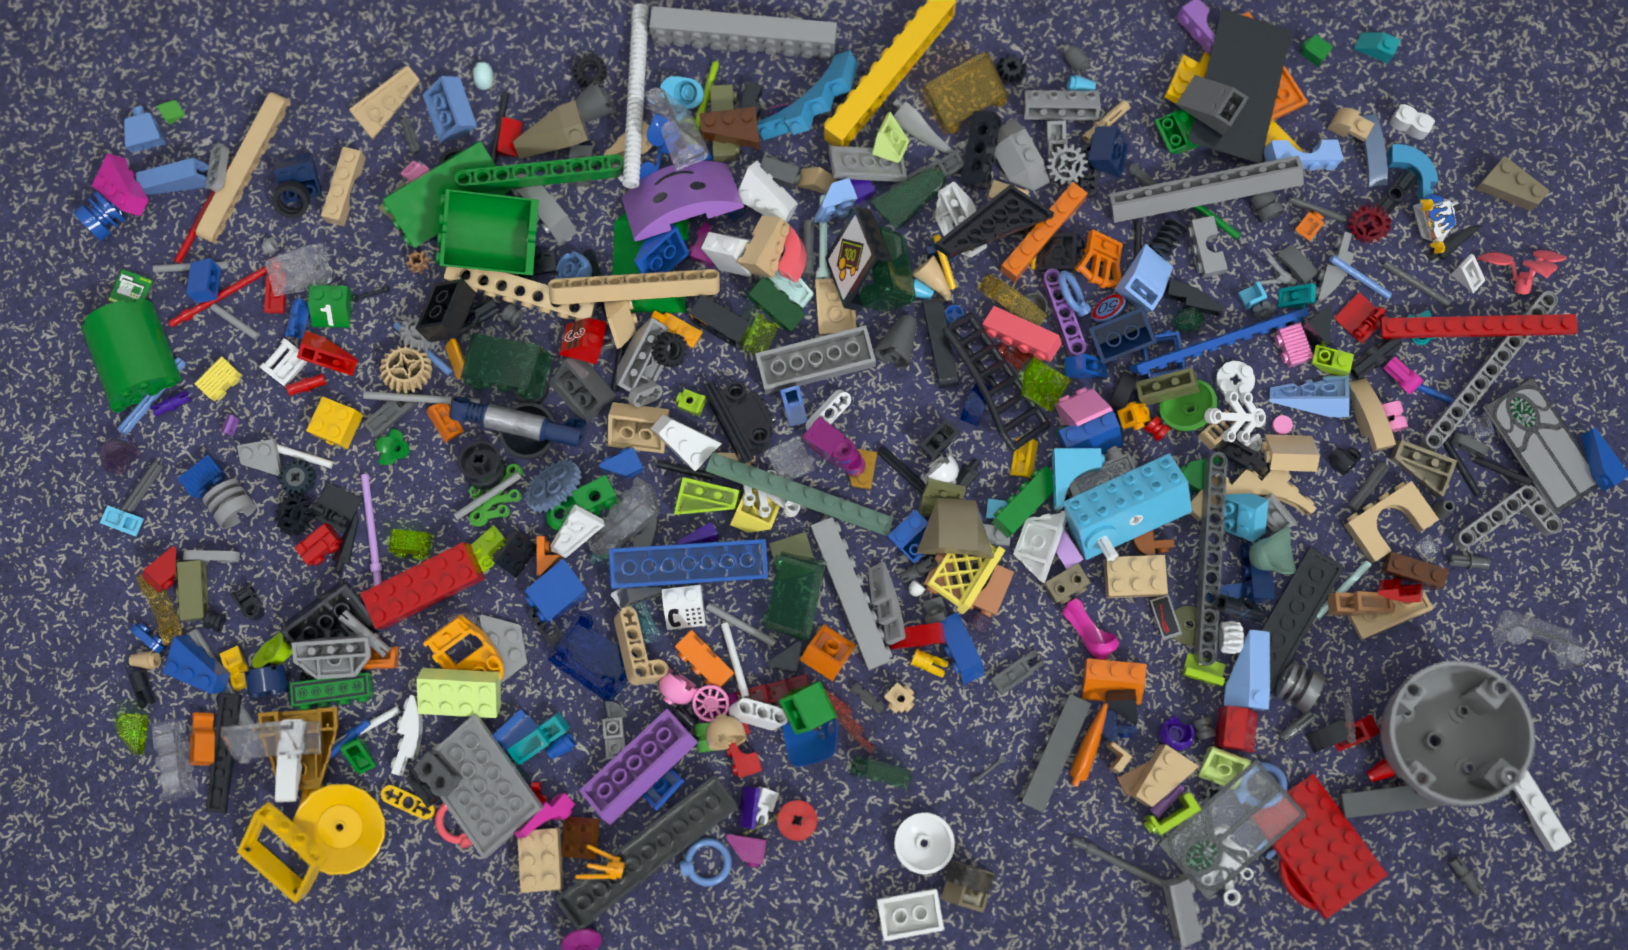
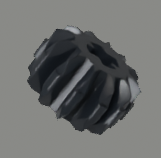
M1007 54L1006 59L1000 58V63L996 64V76H1000V82L1006 80L1007 86L1012 81V84L1015 86L1017 81L1020 83L1023 81V77L1027 74L1025 70L1027 64L1022 63L1023 57L1016 59V54L1013 57Z

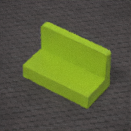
M1189 653L1187 654L1182 676L1221 687L1225 681V678L1222 677L1226 665L1216 661L1212 665H1200L1194 660V654Z

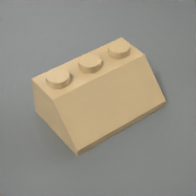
M613 402L608 414V446L617 448L629 447L630 449L634 448L640 451L664 453L666 444L650 428L663 414L669 417V409L646 406L638 408L630 404Z

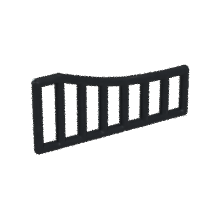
M969 312L943 328V333L974 378L984 397L998 434L1010 451L1015 452L1051 426L1050 421L972 313ZM969 321L975 331L958 341L952 331ZM980 337L986 346L973 355L968 356L963 347ZM991 352L997 362L979 373L973 363ZM1002 368L1008 377L988 390L983 379ZM1013 383L1019 393L996 408L992 396ZM1024 399L1030 409L1003 426L999 415ZM1035 414L1042 424L1016 442H1013L1008 432Z

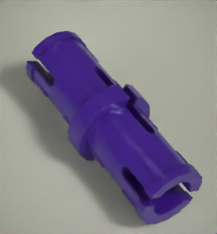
M184 390L173 397L168 396L166 400L152 405L151 410H154L152 411L153 414L158 417L167 411H174L177 409L176 407L192 400L191 397H188V391Z

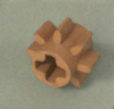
M414 250L413 254L407 255L409 261L406 262V265L411 267L410 271L412 273L417 270L422 274V270H429L427 263L431 261L426 257L424 251L420 254Z

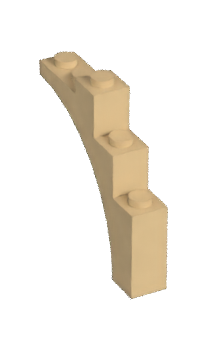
M1245 469L1232 484L1229 483L1230 480L1226 477V494L1253 493L1264 498L1273 493L1279 501L1295 507L1307 517L1317 509L1310 498L1303 497L1296 486L1287 483L1292 477L1289 475V471L1270 470L1260 480L1259 475L1254 470L1251 472ZM1213 476L1211 481L1216 486L1218 479L1216 476ZM1203 488L1191 500L1192 512L1189 513L1198 522L1201 520ZM1214 495L1210 498L1213 505L1217 503V498Z

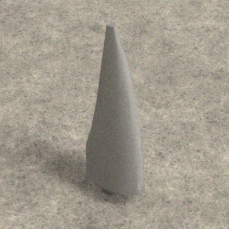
M899 99L894 101L893 105L899 109L894 118L903 130L944 153L950 154L954 151L936 135L920 113L907 102L903 104Z

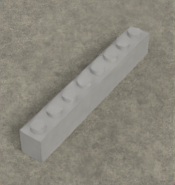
M833 517L811 525L812 532L868 671L890 663V658L893 657L889 646H884L882 641L885 639L884 633L875 624L878 621L874 610L870 611L868 603H871L867 592L863 593L861 585H863L862 579L859 574L856 575L853 568L856 565L853 557H848L846 550L849 548L845 538L841 539L839 532L842 530L838 521L834 522Z

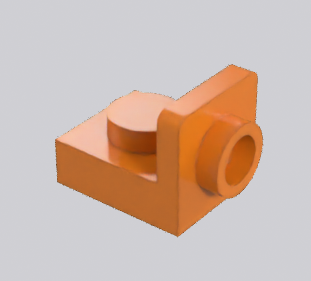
M1309 211L1295 231L1311 241L1325 223L1322 220L1324 217L1317 211L1313 213Z

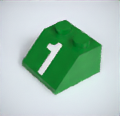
M309 285L308 305L312 327L350 328L352 290L348 286Z

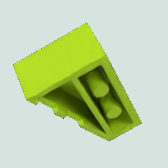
M683 477L674 515L737 509L741 490Z

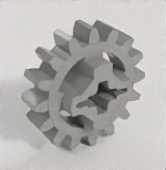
M1063 144L1062 149L1056 146L1057 152L1051 151L1052 158H1047L1051 163L1046 168L1052 170L1048 174L1050 176L1055 175L1053 180L1057 181L1060 179V184L1062 185L1065 181L1068 185H1071V180L1077 183L1078 176L1084 177L1081 173L1082 170L1087 171V168L1083 167L1084 164L1088 163L1087 160H1083L1086 154L1079 153L1080 147L1074 150L1073 144L1069 148L1066 144ZM1065 152H1072L1075 155L1068 157ZM1058 157V158H1059V162H1058V165L1055 166V161H1056V158ZM1065 160L1071 161L1069 168L1063 167ZM1079 163L1078 170L1075 171L1076 164ZM1067 172L1069 177L1060 176L1059 173Z
M414 315V319L408 317L407 322L403 321L400 327V340H404V345L409 344L410 349L415 347L418 352L421 348L427 352L428 347L434 349L435 345H439L440 341L429 343L415 329L419 321L417 315Z

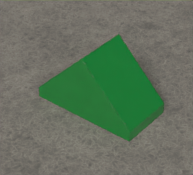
M357 738L340 746V750L358 775L376 767L365 739Z

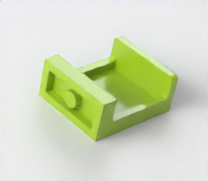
M1191 792L1180 794L1177 798L1183 807L1162 821L1157 822L1153 815H1146L1144 817L1146 822L1143 824L1147 831L1154 835H1162L1199 812L1201 808Z

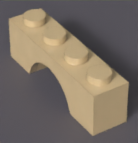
M347 147L342 148L321 214L322 218L328 223L345 226L350 210L349 199L351 189L356 178L361 175L366 157L359 150Z

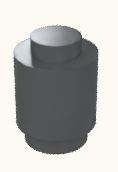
M1072 45L1063 54L1065 61L1076 73L1084 72L1090 66V59L1079 47Z

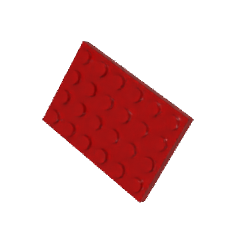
M1312 774L1287 791L1289 796L1307 816L1275 842L1272 847L1325 920L1385 878L1387 873L1347 818H1344V814L1317 777ZM1283 797L1274 806L1262 808L1253 814L1251 818L1269 842L1301 814Z

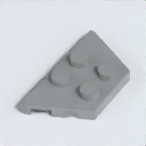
M479 615L481 629L494 644L504 661V674L500 683H503L528 664L522 627L519 624Z

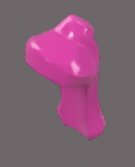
M1073 598L1067 602L1062 611L1063 616L1079 633L1088 651L1098 660H1107L1109 654L1119 646L1117 637L1113 633H1106L1095 626L1085 612L1081 600Z

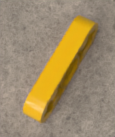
M388 785L381 792V798L384 802L416 817L430 819L435 815L436 808L434 804L429 807L430 814L424 816V812L420 809L414 812L418 805V800L421 801L419 806L426 807L418 796L399 787ZM393 789V793L397 796L403 793L399 799V804H396L398 801L396 798L388 799L386 792ZM408 796L414 800L411 808H406L403 804L404 799Z

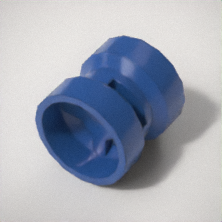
M951 305L946 309L945 318L947 325L964 315V311L960 306Z

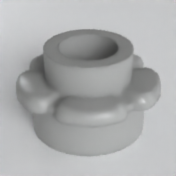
M273 237L264 238L262 243L263 250L267 254H275L274 252L279 250L277 241Z
M1114 446L1108 449L1105 458L1112 460L1123 455L1121 452L1122 448Z

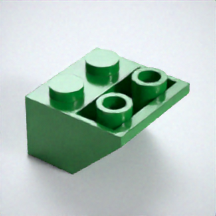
M1183 109L1154 120L1169 154H1182L1201 146L1189 142L1195 118Z
M820 681L792 689L779 699L795 735L810 731L837 717Z

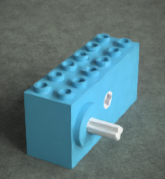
M1170 453L1063 502L1069 531L1086 560L1104 553L1108 561H1114L1118 557L1114 547L1192 512L1188 481Z

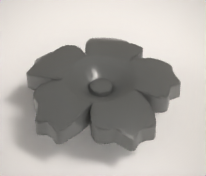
M1262 300L1261 304L1253 305L1254 317L1257 319L1270 318L1271 314L1276 310L1275 304L1271 305L1268 300Z

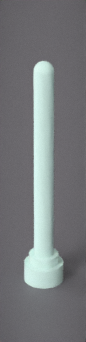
M825 195L820 196V205ZM820 221L819 268L816 271V279L831 278L829 268H827L825 260L827 255V222L822 223Z

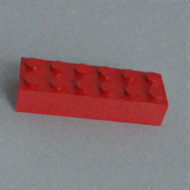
M462 542L360 594L375 629H385L486 578L471 544Z

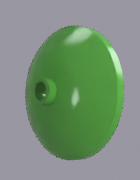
M1198 379L1200 392L1160 402L1159 410L1162 419L1169 427L1179 431H1191L1202 427L1207 423L1205 420L1206 410L1208 408H1217V397L1213 388L1205 381Z

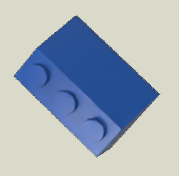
M1113 410L1079 426H1068L1056 432L1062 449L1101 448V454H1104L1114 446H1117V448L1123 446L1120 426Z

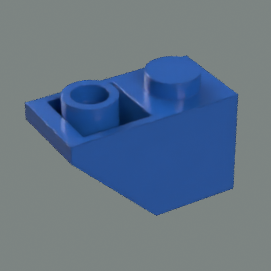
M629 447L620 450L619 454L614 457L608 456L604 458L602 463L599 464L602 471L626 479L645 471L635 449H630Z

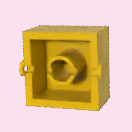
M322 396L306 431L315 437L325 440L327 444L332 446L335 444L348 450L363 414L356 409Z

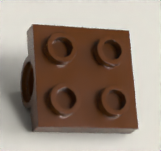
M567 817L564 820L562 857L596 859L597 853L588 849L587 845L597 848L599 819Z

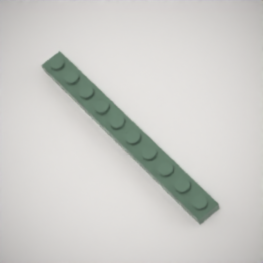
M712 452L706 468L707 472L888 536L893 517L717 453Z

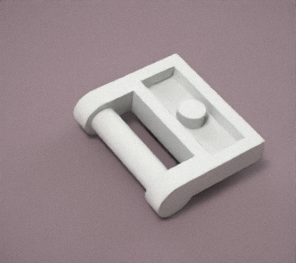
M283 338L282 344L265 364L262 363L259 367L286 387L305 366L307 361L298 359L299 349ZM287 349H290V351L280 361V363L275 367V369L272 370L271 367L277 362V360L282 356V354Z

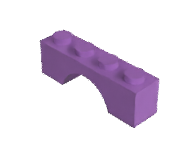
M1192 0L1181 8L1176 19L1191 34L1192 38L1202 46L1203 50L1211 55L1216 34L1210 30L1207 24V14L1210 10L1201 0Z

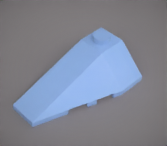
M1349 376L1323 377L1322 381L1313 382L1312 379L1306 380L1305 384L1300 386L1290 383L1270 387V402L1327 417H1349Z
M1249 630L1230 678L1225 685L1224 706L1268 710L1270 695V632Z

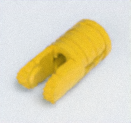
M916 649L910 665L943 678L945 672L933 666L932 663L945 668L949 662Z

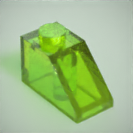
M119 713L115 723L117 734L133 754L144 755L149 716Z

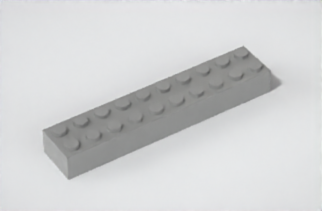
M652 6L650 31L652 40L659 45L674 43L678 47H683L686 44L692 45L694 48L708 46L714 50L728 48L734 52L742 49L747 50L749 53L764 51L769 55L783 53L785 56H794V54H798L804 58L820 56L824 60L835 56L837 40L836 22Z

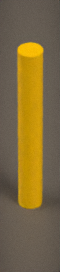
M940 234L933 236L934 243L941 239ZM937 250L950 290L955 289L956 284L948 258Z

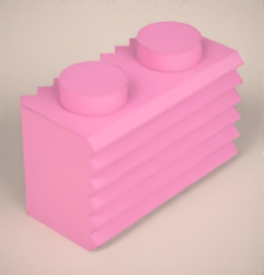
M1301 322L1280 328L1275 332V343L1281 347V359L1284 364H1287L1288 368L1313 359L1312 351Z

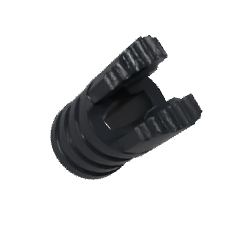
M140 670L128 675L140 709L147 707V702L149 704L156 702L146 670Z

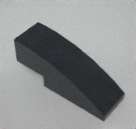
M749 80L744 91L741 108L755 107L758 120L762 112L761 104L758 101L763 93V87Z
M1169 281L1165 298L1184 302V310L1189 309L1190 311V308H1193L1191 311L1219 317L1223 313L1224 308L1206 293L1179 281Z

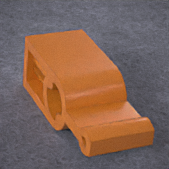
M194 712L192 714L189 765L209 766L214 762V713Z

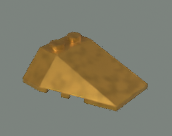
M338 707L258 713L259 735L263 740L266 754L269 756L275 779L282 720H303L304 727L301 739L303 748L300 760L302 770L298 790L321 788L339 727Z

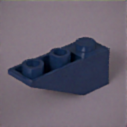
M1248 541L1241 545L1239 549V557L1241 558L1240 574L1243 581L1242 594L1249 598L1252 603L1266 604L1275 599L1274 581L1269 571L1257 569L1250 562L1249 550L1253 543Z

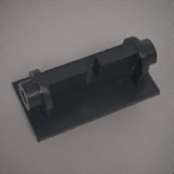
M413 768L409 770L410 775L405 780L427 808L441 799L440 796H436L430 791L427 783L417 777V773Z

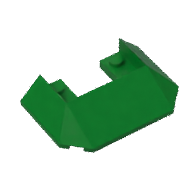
M626 211L614 221L612 275L640 274L634 260L645 239L635 242ZM689 218L672 223L677 226L683 241H688ZM687 296L631 300L634 308L631 309V312L686 313Z

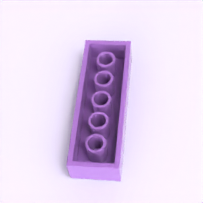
M666 709L579 791L597 814L611 825L698 742L682 723Z

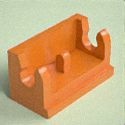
M398 646L391 647V650L386 652L387 654L384 657H381L378 652L370 648L371 657L361 670L398 668Z

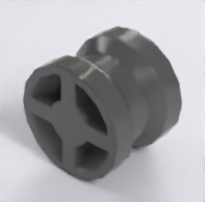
M509 304L503 311L501 319L510 322L512 327H516L524 317L525 312L517 310L515 305Z

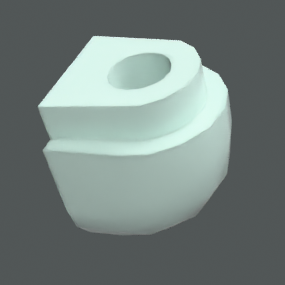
M477 63L473 69L474 83L477 88L485 90L492 85L493 71L487 63Z

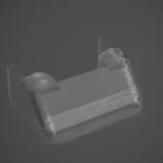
M276 721L221 727V737L234 760H239V764L251 763V760H259V757L287 755V759H298L300 754H321L320 722Z

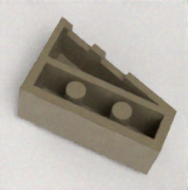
M1506 156L1492 168L1475 189L1529 211H1532L1539 205L1550 191Z
M1403 440L1396 441L1389 459L1437 497H1444L1457 460Z

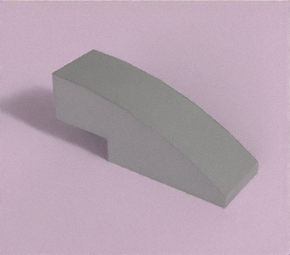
M1066 120L1045 121L1047 158H1052L1051 151L1057 152L1056 146L1062 149L1063 144L1067 145ZM1058 157L1056 158L1055 166L1058 165V162H1059V158H1058ZM1065 160V165L1063 167L1068 168V161ZM1067 172L1059 173L1060 176L1068 177ZM1048 174L1049 179H1050V178H1054L1055 175L1050 176V175Z

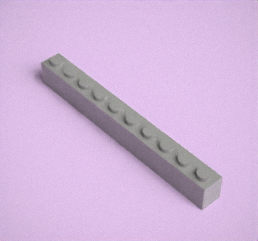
M1298 155L1111 193L1109 195L1114 223L1304 185L1303 166Z

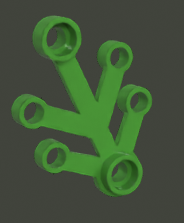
M510 464L502 481L517 471L522 476V468L517 464ZM470 488L469 493L473 496V501L482 495V490L478 489V492L473 494L475 488ZM513 489L509 494L501 495L503 493L501 491L486 501L483 506L480 505L470 513V523L476 527H481L488 522V519L507 517L510 514V509L506 505L498 506L497 510H489L493 505L520 501L522 498L521 493Z

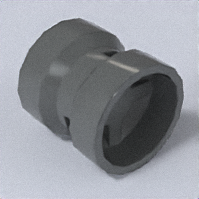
M1211 716L1192 721L1193 727L1197 728L1196 736L1198 740L1217 735L1216 730L1211 726L1213 722Z

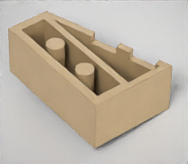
M761 216L752 232L753 239L750 244L746 243L744 247L746 251L743 257H739L736 262L756 276L774 278L790 225L782 218Z
M1159 745L1131 791L1130 796L1145 806L1153 807L1199 766L1169 746Z

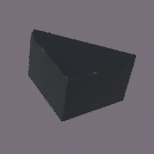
M1107 690L1105 692V703L1136 726L1138 724L1136 690Z

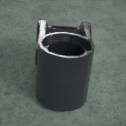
M246 583L245 587L239 591L231 593L233 600L245 617L252 620L263 618L265 609L250 583ZM256 606V613L251 615V609Z

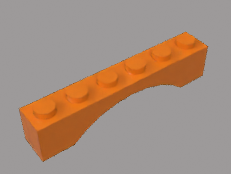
M1072 182L1050 208L1054 212L1053 218L1036 224L1001 265L1000 271L1015 283L1049 239L1084 203L1088 193Z

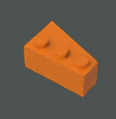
M693 630L675 646L680 651L677 655L685 663L689 660L693 664L691 669L698 676L702 674L707 679L705 681L707 685H715L722 688L735 675Z

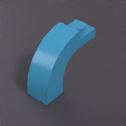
M1392 144L1388 149V168H1402L1416 175L1418 179L1419 204L1420 200L1424 199L1427 194H1433V188L1431 187H1434L1438 182L1436 169L1431 160L1420 150L1408 145Z

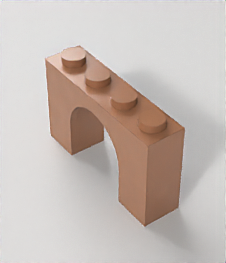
M937 553L935 560L938 566L947 553ZM953 563L945 564L947 572H952ZM996 565L987 586L979 592L969 609L981 610V615L991 618V615L996 616L1014 572ZM937 568L930 570L924 586L927 587L926 591L935 595L938 592L927 585ZM948 576L950 585H954L952 576ZM937 577L934 582L939 586H946L944 577ZM958 588L951 589L953 596L960 599V590Z

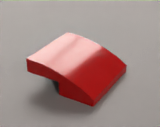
M1401 578L1385 579L1380 581L1378 595L1401 602H1421L1423 585H1402Z

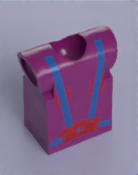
M819 416L804 434L803 439L813 452L836 467L843 469L847 474L851 476L860 475L864 471L866 463L855 444Z

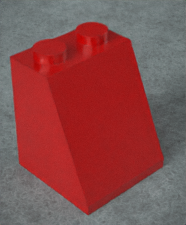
M1234 706L1218 708L1217 735L1215 736L1214 747L1254 753L1258 714L1250 709Z

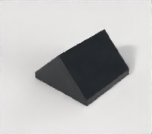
M1330 305L1303 326L1307 341L1314 349L1316 345L1326 347L1330 343L1332 306Z
M800 640L768 661L767 664L770 669L797 674L803 647Z

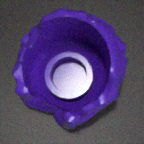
M1175 715L1161 724L1159 736L1163 745H1167L1175 751H1182L1192 745L1195 731L1193 725L1180 723L1178 716Z

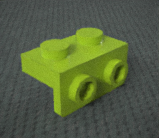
M494 525L471 544L483 572H486L495 564L492 561V555L495 554L498 548L501 551L503 550L499 547L500 545L506 546L503 541L508 543Z

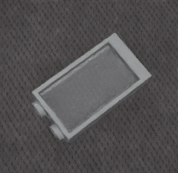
M1129 452L1105 462L1099 472L1082 475L1073 481L1067 489L1070 498L1075 497L1136 469L1137 462L1133 456H1130Z

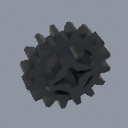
M288 494V498L283 497V504L279 503L280 509L275 511L278 514L275 520L279 521L276 526L281 528L280 532L291 536L305 532L304 526H309L308 519H312L309 513L313 511V509L309 508L311 502L307 501V497L299 494Z

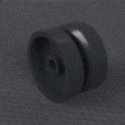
M482 440L475 441L465 446L460 452L458 458L459 468L469 485L475 489H491L504 478L506 472L505 462L496 446L492 443Z

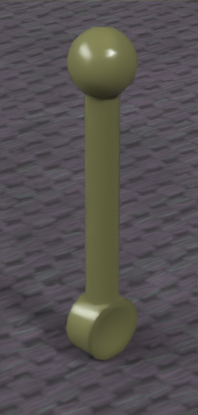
M778 813L773 814V816L768 819L767 824L772 821H777ZM760 823L756 825L755 829H748L747 831L742 832L743 836H747L751 832L765 825Z

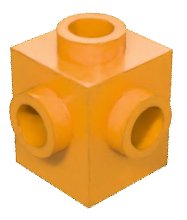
M1136 401L1126 404L1125 408L1117 411L1123 429L1133 428L1134 431L1145 427V423L1151 421L1149 410L1145 403L1137 404Z

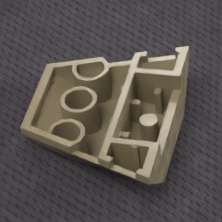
M937 498L916 554H967L978 558L994 559L976 500Z

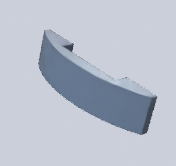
M1376 114L1363 115L1361 117L1375 123L1368 137L1363 141L1367 163L1368 186L1388 185L1387 156L1379 120Z

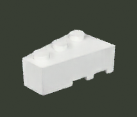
M755 161L748 167L738 190L742 202L764 216L778 217L788 222L798 203L782 186L779 187L774 182L773 177L760 167L761 164L758 161Z

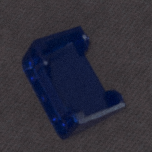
M580 610L551 649L547 659L551 664L603 700L611 701L623 690L628 682L620 647L592 628L594 624L592 617Z

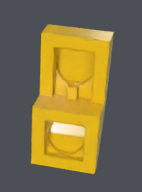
M239 646L220 653L223 667L231 673L230 681L233 690L237 692L246 688L244 672L249 671Z

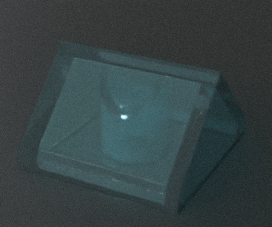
M642 600L634 605L632 608L636 610L644 646L663 638L647 602Z

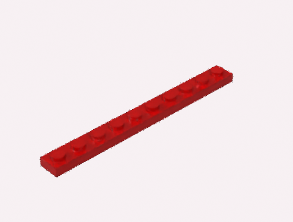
M1576 314L1380 319L1381 339L1576 335L1578 333Z

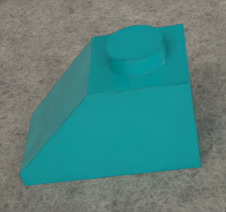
M1384 32L1361 33L1354 50L1388 64L1401 40Z

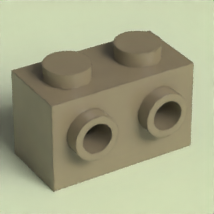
M1079 563L1043 585L1055 604L1060 602L1063 605L1071 600L1070 596L1077 593V595H1080L1087 591L1088 588L1086 586L1090 584V581Z

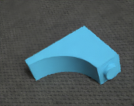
M1063 448L1053 450L1054 510H1062L1064 507L1063 502L1067 489L1073 481L1082 475L1099 472L1102 466H1104L1105 456L1101 454V448Z

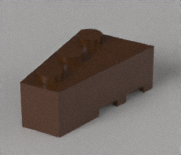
M755 107L699 113L703 139L720 143L727 142L741 147L747 146L760 150Z

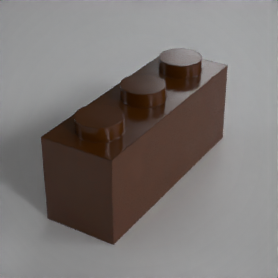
M1394 552L1385 555L1381 569L1382 574L1401 578V580L1414 584H1422L1424 587L1434 590L1444 588L1449 569Z

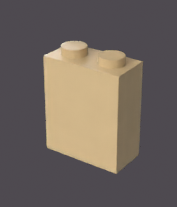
M1266 434L1265 442L1261 443V452L1264 453V460L1268 463L1270 470L1317 472L1320 454L1312 436Z

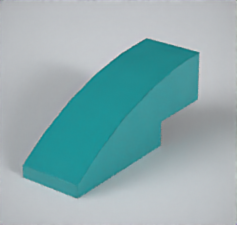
M557 712L508 748L507 751L519 766L567 732L570 726L560 712Z

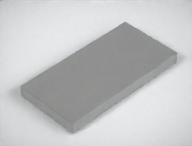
M829 146L828 152L833 179L849 178L853 180L906 182L907 175L903 157L900 162L896 163L872 155L874 148Z

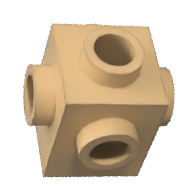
M898 682L884 696V699L889 702L887 706L894 713L898 711L901 714L903 711L908 713L915 705L912 702L915 699L912 696L914 692L906 685L902 687ZM902 696L904 702H899L897 697Z

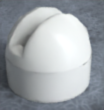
M913 580L909 585V592L912 596H920L926 590L916 580Z

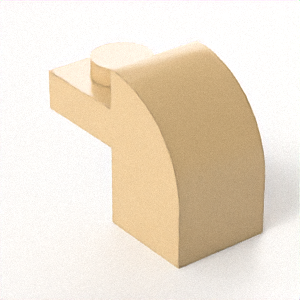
M1340 108L1327 129L1342 137L1349 133L1365 141L1375 123L1359 115L1360 112L1355 109Z

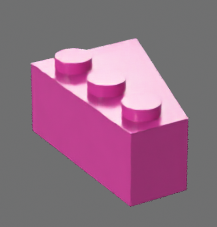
M107 153L92 187L120 210L141 216L149 199L140 183L135 181V174L126 165L128 163L127 160Z

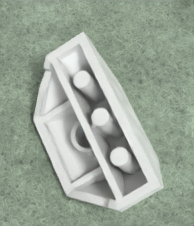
M955 182L938 191L935 219L945 236L977 211L969 196ZM987 244L961 254L973 257L986 249Z

